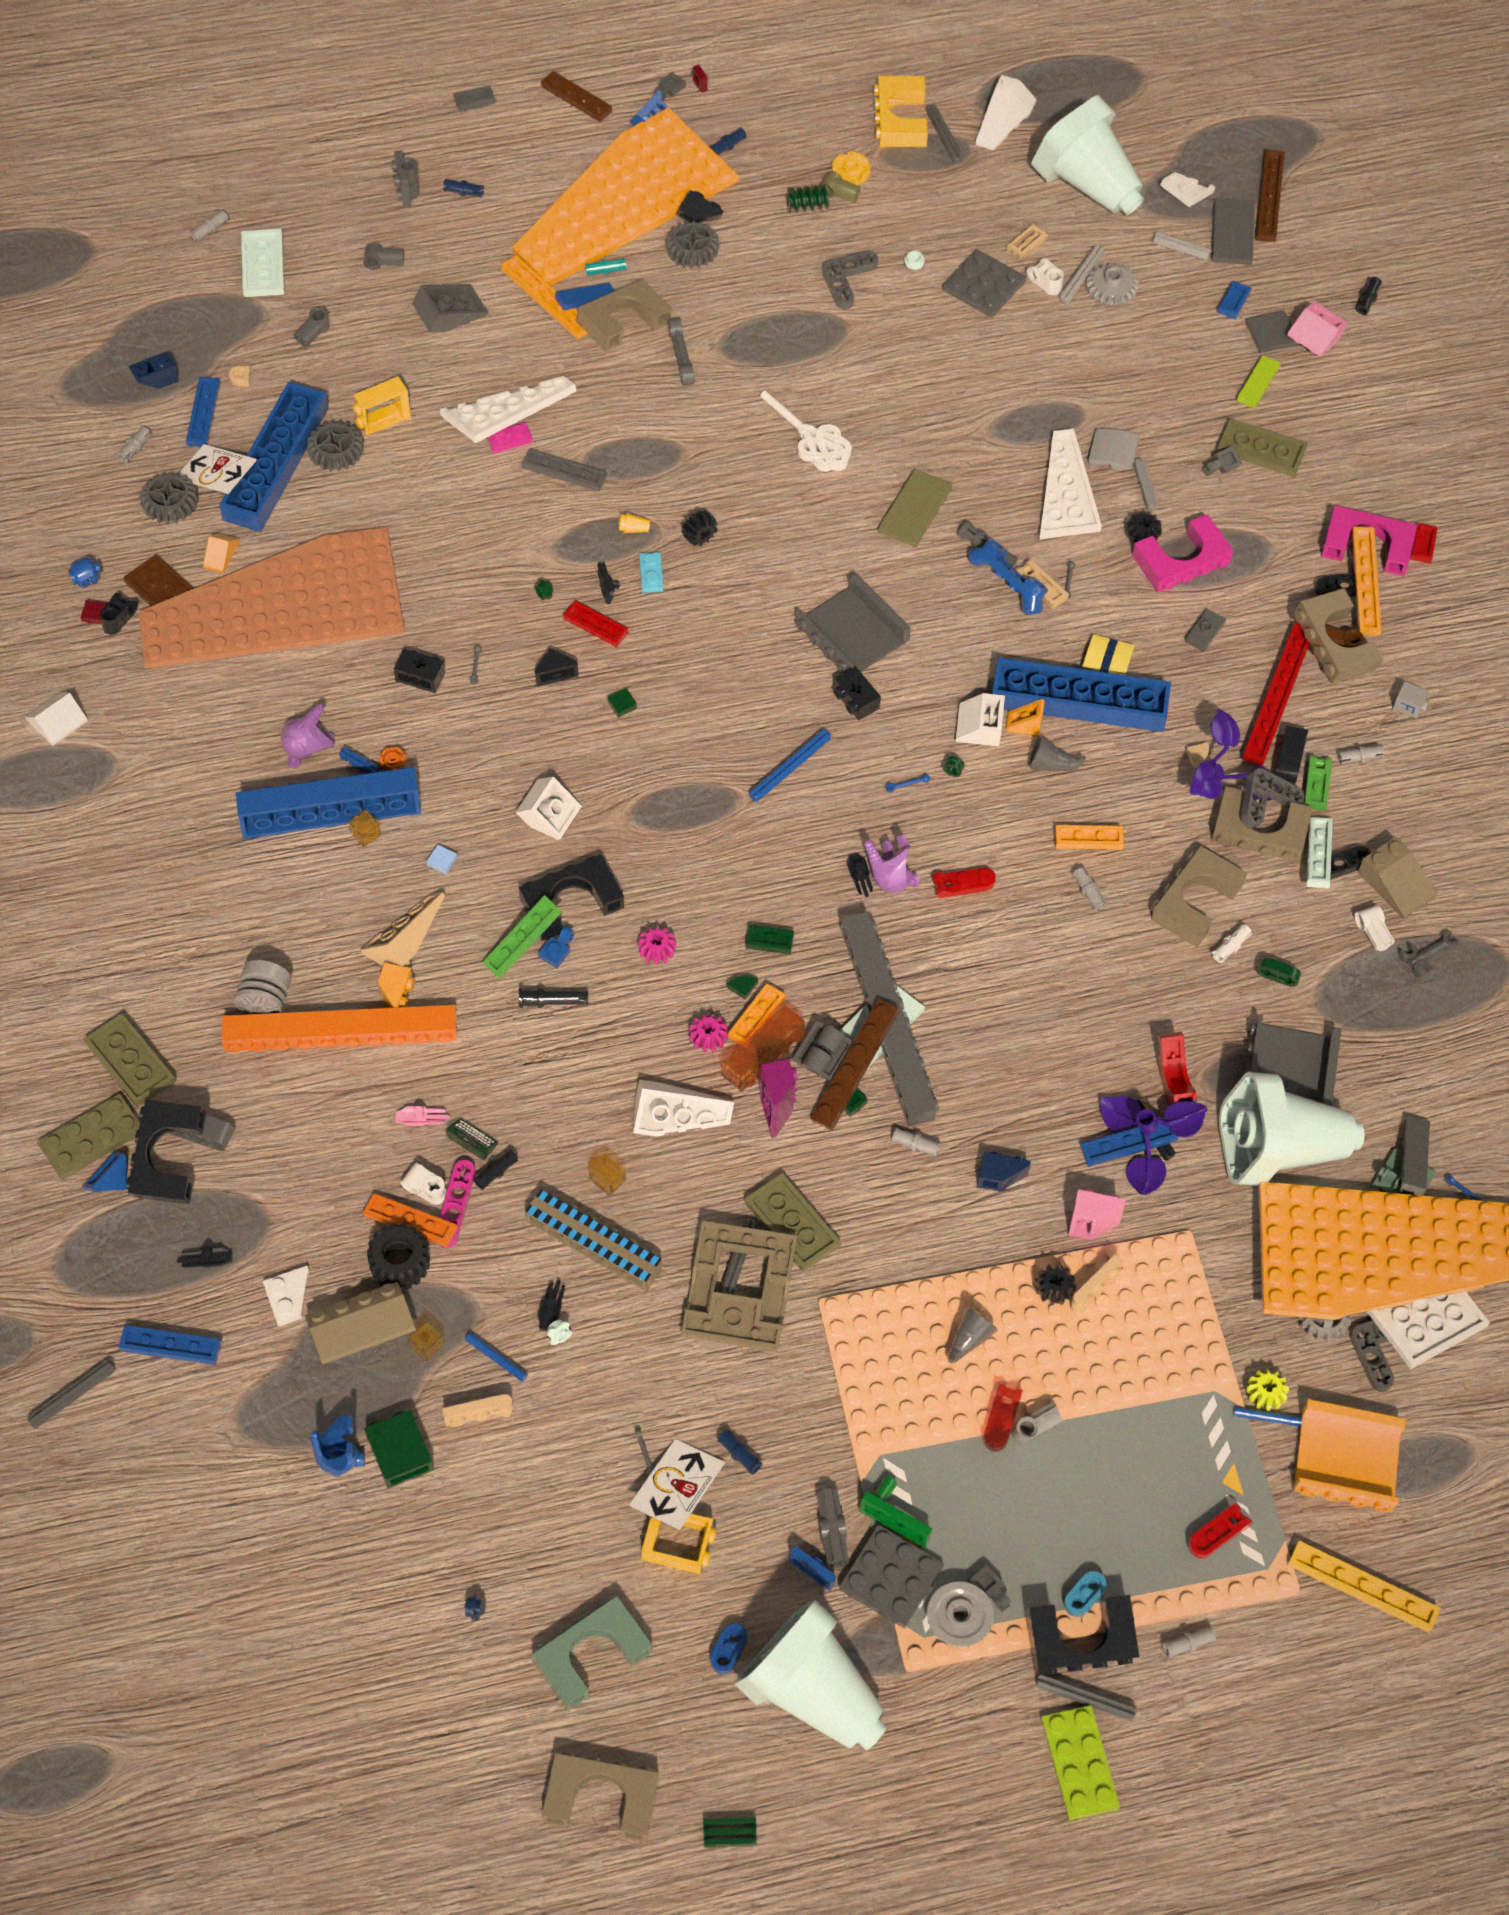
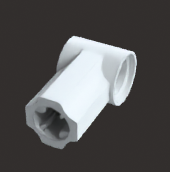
M1378 905L1355 913V921L1358 928L1366 932L1375 950L1383 951L1394 944L1395 940L1384 923L1385 917Z

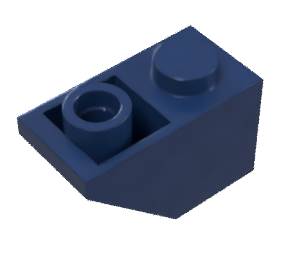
M168 352L129 366L136 382L161 389L178 382L176 368Z
M984 1152L978 1188L999 1192L1005 1190L1028 1176L1031 1161L1019 1156L1008 1157L998 1152Z

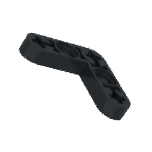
M1352 542L1348 550V556L1353 575L1321 577L1318 579L1315 587V592L1318 596L1344 589L1341 586L1342 583L1351 585L1352 588L1345 589L1349 597L1356 596Z

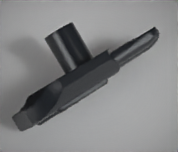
M598 563L597 574L600 580V588L606 604H610L614 598L615 589L620 588V582L612 580L605 563Z
M859 853L848 855L849 861L847 866L851 879L854 880L858 893L862 894L858 883L860 881L865 897H869L864 880L867 881L870 892L873 891V887L869 878L870 872L866 859L862 858Z
M221 1246L205 1247L198 1251L183 1252L181 1256L200 1255V1257L177 1259V1263L200 1262L182 1264L181 1267L183 1268L218 1267L233 1262L232 1250H226Z
M560 1280L556 1282L552 1297H550L554 1283L551 1282L549 1284L545 1299L541 1302L537 1316L539 1330L547 1332L549 1325L559 1318L562 1309L561 1302L565 1292V1285H563L556 1302L561 1285Z

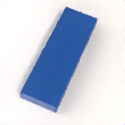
M610 283L558 291L555 293V299L563 310L578 308L615 290Z

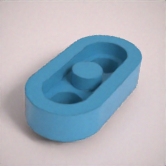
M1096 1571L1086 1573L1066 1595L1064 1601L1066 1612L1073 1617L1086 1615L1105 1593L1107 1587L1105 1577ZM1095 1584L1097 1589L1091 1590L1088 1585ZM1079 1602L1081 1607L1075 1608L1072 1603Z

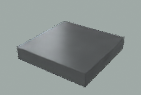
M1285 311L1252 317L1246 320V325L1259 353L1298 345L1293 338L1287 335L1292 325Z

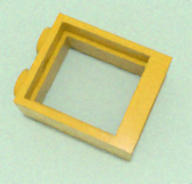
M399 376L353 395L355 404H352V407L356 414L354 420L358 429H362L366 436L411 417L408 390ZM390 399L394 400V403L366 414V409Z
M690 1514L683 1527L704 1532L697 1560L692 1561L655 1551L663 1522L651 1517L641 1551L642 1560L701 1575L702 1567H707L711 1552H707L709 1543L713 1544L716 1537L717 1529L713 1528V1519Z

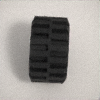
M390 1224L391 1228L387 1229L386 1226L381 1228V1233L376 1232L373 1235L374 1240L369 1241L367 1257L373 1278L377 1279L378 1284L381 1286L398 1282L400 1289L405 1286L406 1289L412 1288L411 1284L415 1283L418 1285L420 1277L425 1278L427 1275L426 1270H429L430 1258L426 1239H423V1234L420 1231L416 1233V1228L410 1226L408 1229L406 1224H401L400 1227H396V1224ZM396 1250H406L412 1254L409 1260L402 1264H391L385 1260L391 1252Z

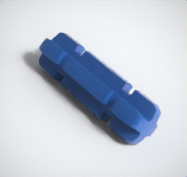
M343 747L339 752L342 760L349 761V764L363 772L366 771V774L379 771L377 764L369 763L367 758L356 752L352 753L353 750L348 747Z

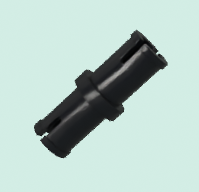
M1370 278L1366 289L1362 291V299L1356 309L1359 314L1367 315L1369 313L1372 303L1378 297L1377 292L1382 285L1380 278Z
M508 1149L496 1161H491L483 1172L473 1178L476 1186L484 1190L496 1178L500 1179L509 1167L518 1162L517 1155Z

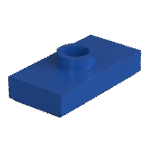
M797 1546L790 1552V1563L827 1590H831L836 1583V1575L825 1568L824 1563L818 1557H810Z

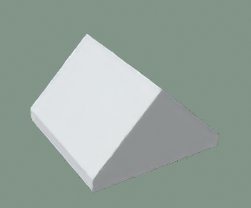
M65 692L58 693L25 716V719L52 746L87 722L86 716L71 694Z

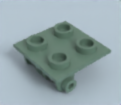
M1394 1149L1386 1164L1378 1173V1177L1373 1185L1386 1193L1423 1196V1194L1401 1189L1403 1153ZM1429 1167L1427 1170V1188L1437 1173Z

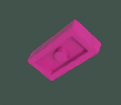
M526 422L504 428L487 437L493 454L533 443V438Z

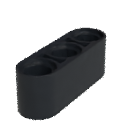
M1286 725L1275 772L1276 776L1296 784L1308 729Z

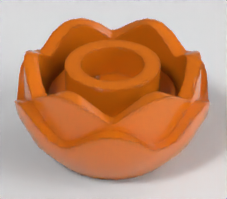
M398 747L384 749L379 755L381 767L386 771L403 768L407 762L406 753Z

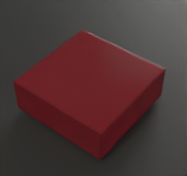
M698 64L693 66V82L699 91L703 93L708 91V76Z
M86 600L80 616L81 622L101 624L100 611L107 603Z

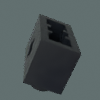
M403 649L394 667L395 681L436 694L445 675L444 661L437 657L420 654L414 650Z
M857 667L834 678L833 692L835 697L843 701L847 711L854 715L858 721L880 709L881 696Z

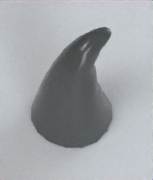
M1040 734L1033 746L1029 768L1046 771H1071L1083 766L1086 757H1071L1052 744L1043 734Z
M967 1306L947 1355L948 1362L954 1364L998 1331L996 1326L976 1310Z

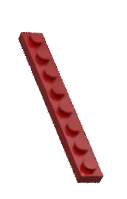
M1298 623L1293 625L1242 760L1263 766L1310 645L1301 625Z

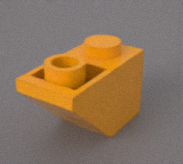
M384 962L378 979L380 995L389 1008L407 1007L408 992L413 990L415 984L411 968Z

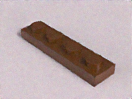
M552 71L541 81L542 88L598 122L603 121L612 113V106L555 71Z

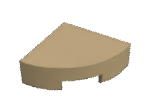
M1208 742L1187 747L1186 752L1194 769L1206 760L1209 753Z

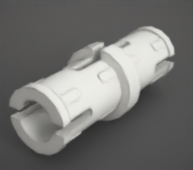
M1241 924L1233 934L1227 935L1224 938V942L1212 952L1213 958L1217 962L1223 963L1230 954L1237 952L1241 948V944L1252 935L1251 929L1247 925Z

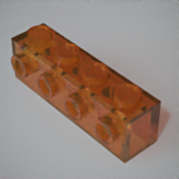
M786 1005L782 1006L721 1064V1076L741 1092L747 1087H752L761 1074L762 1064L771 1063L778 1057H783L794 1042L797 1043L805 1035V1021Z

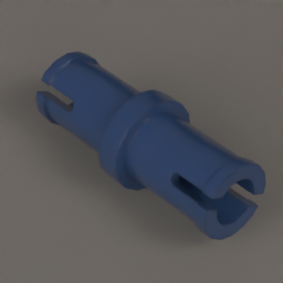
M740 127L733 133L722 136L721 140L710 145L709 148L717 155H720L726 150L733 149L734 145L747 138L746 132Z
M445 179L443 182V186H446L443 187L445 192L448 191L459 193L460 196L470 195L482 198L484 195V191L481 190L484 189V185L468 183L466 180L455 181Z
M728 1429L720 1434L717 1441L732 1454L731 1458L734 1461H739L751 1475L760 1470L763 1463L748 1450L749 1447L745 1443H741Z

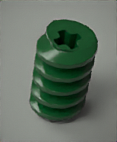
M821 184L819 189L816 185H813L811 190L809 186H805L804 191L801 187H797L796 192L793 187H790L788 190V213H791L792 207L798 213L801 206L804 212H806L807 206H810L811 210L814 211L815 205L818 206L819 210H822L823 204H825L827 210L829 209V196L824 184Z

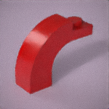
M1177 1032L1159 1035V1070L1168 1106L1183 1101L1197 1102V1092L1191 1085L1186 1067L1184 1034Z

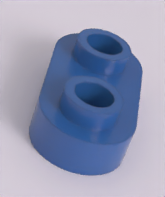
M730 1624L723 1630L710 1656V1665L715 1672L727 1674L734 1669L748 1641L747 1631L742 1625ZM732 1636H737L740 1640L736 1643L731 1642L730 1638ZM721 1658H725L728 1663L721 1665L718 1661Z

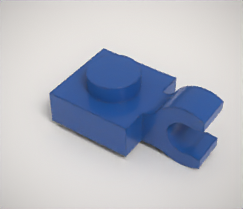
M565 926L557 940L550 937L538 953L539 958L558 969L570 953V947L567 945L574 938V935H572L573 930Z

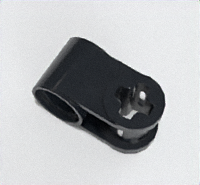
M115 593L107 605L100 611L103 631L110 635L120 632L128 620L136 613L137 601L127 600L122 597V594Z

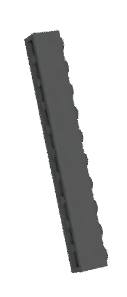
M868 912L842 917L841 931L869 1013L878 999L894 1005L900 1010L883 1040L881 1048L907 1125L909 1127L933 1121L936 1117V1111L939 1110L936 1097H932L930 1078L925 1077L923 1072L925 1070L922 1056L918 1057L916 1051L918 1050V1044L915 1036L911 1037L909 1031L911 1030L910 1020L908 1016L904 1017L902 1011L904 1010L903 1000L901 997H897V983L895 978L890 976L889 971L891 968L888 958L883 956L884 947L881 938L877 939L876 922L874 919H870Z

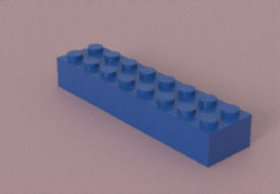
M287 382L247 454L248 457L255 458L257 461L229 494L225 493L219 504L222 521L262 532L307 449V440L310 437L311 431H315L316 426H320L329 409L325 392Z
M998 657L992 694L1005 696L1004 710H1014L1043 699L1045 702L1042 715L1164 732L1171 682Z
M404 767L398 770L378 771L370 774H356L349 777H334L327 780H312L306 783H290L285 786H269L264 789L235 792L243 839L421 814L415 767Z

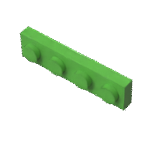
M544 895L489 954L483 963L501 979L562 911Z

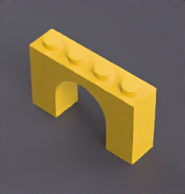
M878 76V84H874V96H878V98H875V110H878L875 113V124H879V127H876V139H880V147H926L928 134L927 119L901 118L890 112V109L897 105L924 104L925 76Z

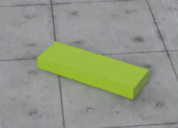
M1262 355L1238 395L1237 402L1256 409L1280 369L1281 363Z

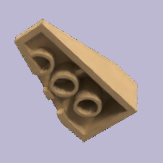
M444 893L428 895L407 912L409 916L391 923L393 927L391 930L384 934L380 932L360 950L361 953L381 966L384 965V962L403 967L408 966L410 959L417 953L445 897Z

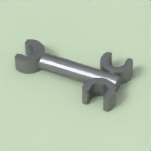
M1447 931L1440 942L1417 954L1415 945L1410 944L1408 951L1411 954L1405 953L1402 949L1399 952V958L1404 962H1408L1409 966L1413 968V975L1420 978L1422 972L1419 968H1423L1427 973L1430 972L1431 964L1426 961L1427 959L1444 949H1456L1460 941H1448L1452 932Z

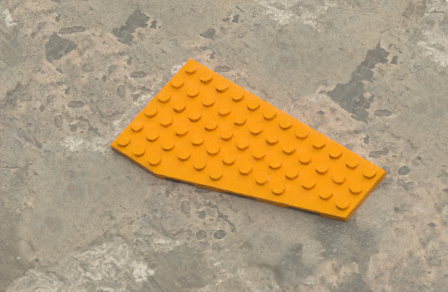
M666 108L647 119L645 123L641 122L621 133L512 247L513 253L550 286H553L585 268V263L596 262L676 217V213L690 189L702 193L705 199H708L738 182L739 176L672 110Z
M1260 1182L1263 1314L1337 1320L1342 1319L1346 1315L1374 1309L1379 1311L1411 1304L1420 1299L1448 1293L1449 1295L1481 1289L1485 1285L1509 1281V1203Z

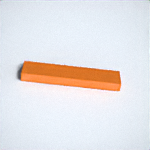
M373 1193L362 1212L365 1217L388 1226L396 1224V1227H400L401 1224H406L408 1229L410 1226L416 1228V1233L420 1231L423 1234V1239L446 1248L458 1229L455 1223Z

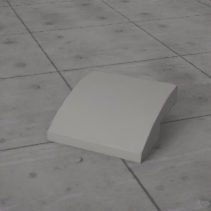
M1096 429L1088 459L1090 465H1111L1112 470L1132 469L1140 436L1116 429Z

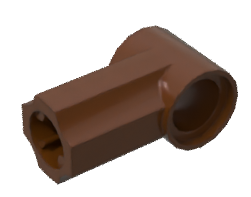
M1325 624L1327 635L1337 645L1346 648L1362 645L1364 636L1360 631L1356 629L1344 631Z

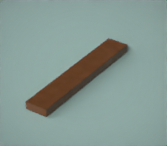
M1265 149L1256 240L1276 242L1285 151Z

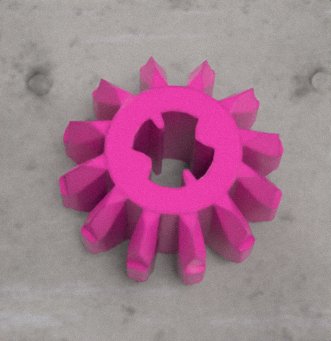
M658 925L655 930L648 927L647 933L641 932L638 942L640 956L646 957L647 963L654 960L656 966L660 960L666 964L668 958H673L676 949L675 936L673 933L668 934L667 927L663 930H660Z
M712 1013L710 1018H706L702 1014L701 1020L695 1018L693 1025H690L689 1040L691 1043H694L695 1049L702 1047L703 1053L707 1049L714 1053L716 1047L722 1049L724 1042L727 1041L728 1034L726 1032L728 1027L726 1024H723L721 1017L715 1019Z

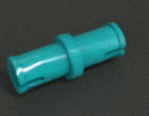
M625 258L608 261L603 259L601 262L585 263L587 276L603 273L609 275L610 272L627 270Z

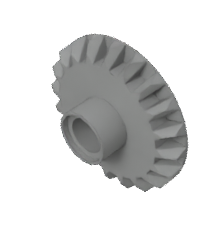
M1109 262L1107 265L1101 263L1100 267H1094L1093 271H1090L1086 286L1090 295L1099 302L1119 305L1135 297L1138 292L1139 280H1137L1136 274L1132 273V269H1126L1125 265L1120 267L1118 263L1111 265Z
M952 1582L940 1587L932 1595L927 1607V1619L932 1633L948 1646L953 1645L958 1648L970 1647L973 1644H979L983 1638L987 1637L993 1625L994 1609L987 1594L979 1587L967 1582ZM962 1613L966 1616V1619L959 1621L953 1615Z

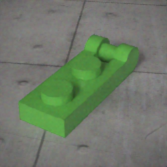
M1314 755L1309 756L1304 805L1313 807L1314 810L1326 811L1332 758L1325 757V759H1319Z

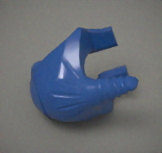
M340 1416L321 1436L318 1431L310 1434L317 1465L324 1472L336 1477L348 1472L353 1467H365V1453L358 1452L355 1444L343 1437L345 1433L350 1436L353 1434L354 1420L352 1416Z

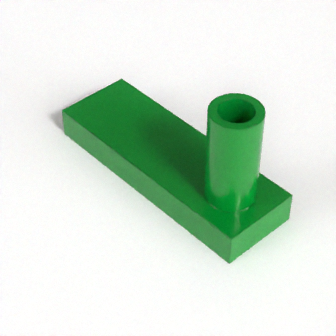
M885 1476L874 1494L865 1493L861 1500L859 1511L925 1548L930 1540L933 1528L887 1503L888 1498L897 1486V1482L892 1477Z

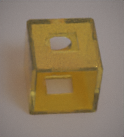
M364 810L348 821L351 835L362 847H365L381 836L378 822L367 810Z
M426 1321L408 1337L410 1348L425 1361H428L444 1345L443 1336Z

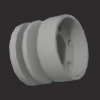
M252 960L247 962L242 970L241 983L237 987V993L234 998L235 1005L239 1010L248 1015L281 1013L282 1005L285 1002L284 995L287 993L291 981L290 973L280 965L269 961Z

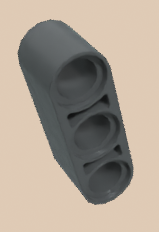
M206 1115L202 1135L185 1132H170L169 1134L218 1151H224L235 1128L226 1121Z

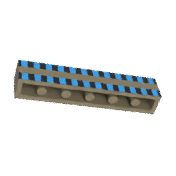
M540 1190L525 1210L527 1223L646 1292L662 1270V1259L657 1253L651 1250L646 1251L635 1240L630 1238L627 1240L616 1229L603 1226L591 1215H584L573 1204H565L552 1192L546 1193Z

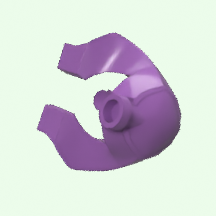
M318 704L302 718L287 721L282 728L281 744L289 755L288 765L291 768H298L301 765V760L310 757L314 752L326 747H334L335 745L332 742L334 734L328 731L322 733L317 727L319 717H321L324 711L322 704Z
M905 834L896 837L900 850L895 855L891 840L881 843L883 847L882 857H880L870 840L865 842L874 881L885 892L899 893L909 886L916 887L920 883L918 875L906 869V857L911 846Z

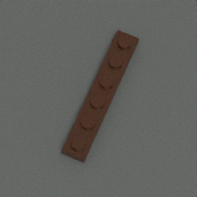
M880 999L876 1001L810 1118L814 1123L833 1131L899 1014L900 1010L898 1007Z

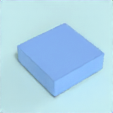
M437 845L426 861L427 866L447 874L458 858L457 853Z

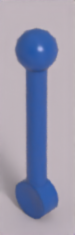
M924 774L921 778L898 784L888 783L886 784V791L891 793L896 788L919 782L928 783L930 776Z
M1448 1175L1445 1179L1446 1183L1454 1185L1472 1199L1487 1201L1486 1199L1482 1200L1456 1182L1454 1177Z

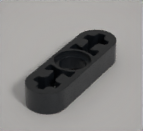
M1357 846L1331 855L1330 880L1358 871L1362 859L1356 858V856L1366 857L1371 854L1370 850L1364 846ZM1341 860L1345 862L1346 867L1338 868L1334 862Z

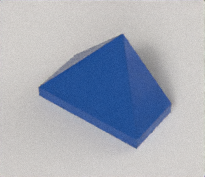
M112 1152L82 1186L83 1189L89 1191L126 1190V1155L124 1153Z

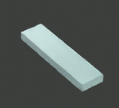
M1310 818L1307 887L1330 888L1333 818Z

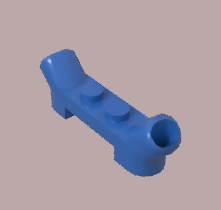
M988 538L982 547L971 549L969 559L972 565H991L997 576L1005 578L1012 590L1021 593L1023 613L1040 614L1043 611L1042 598L1048 592L1047 587L1037 578L1027 577L1025 579L1004 559L1008 551L1000 543Z

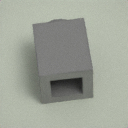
M1404 681L1393 710L1418 719L1420 712L1425 713L1430 701L1426 699L1429 691Z

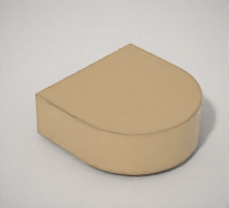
M235 366L229 371L230 382L235 386H249L250 366Z

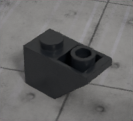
M690 189L676 215L685 221L687 220L689 223L693 222V220L696 223L701 221L705 223L719 220L724 210L721 209L718 203L706 200L702 193Z

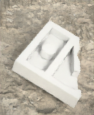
M1176 172L1162 179L1160 185L1188 207L1213 194L1215 186L1211 184L1208 188L1198 185V180L1185 177Z
M308 1266L263 1281L278 1327L302 1319L303 1301L306 1295L307 1277H309Z

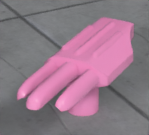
M406 1106L404 1109L396 1111V1123L406 1126L445 1123L444 1120L427 1119H449L450 1116L427 1115V1113H445L444 1109Z

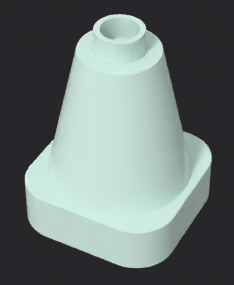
M1096 95L1065 116L1049 130L1040 144L1031 165L1047 182H1051L1060 176L1111 212L1117 213L1122 210L1126 215H1129L1144 201L1143 196L1139 193L1143 184L1110 128L1115 112L1099 95Z
M1245 1073L1226 1096L1220 1108L1219 1129L1227 1173L1230 1181L1237 1185L1259 1186L1260 1182H1268L1280 1170L1346 1159L1351 1156L1354 1150H1359L1364 1142L1363 1125L1361 1122H1356L1350 1112L1285 1092L1282 1079L1278 1074Z
M813 1599L800 1607L780 1627L738 1676L734 1685L757 1706L770 1701L845 1747L851 1748L858 1742L867 1751L887 1729V1726L879 1719L884 1708L831 1631L838 1621Z

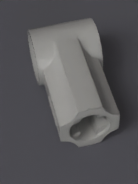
M1050 1403L1031 1415L1022 1417L1013 1427L1012 1436L1016 1442L1027 1444L1033 1438L1062 1423L1061 1414L1057 1407ZM1020 1426H1027L1030 1429V1435H1024L1020 1430Z

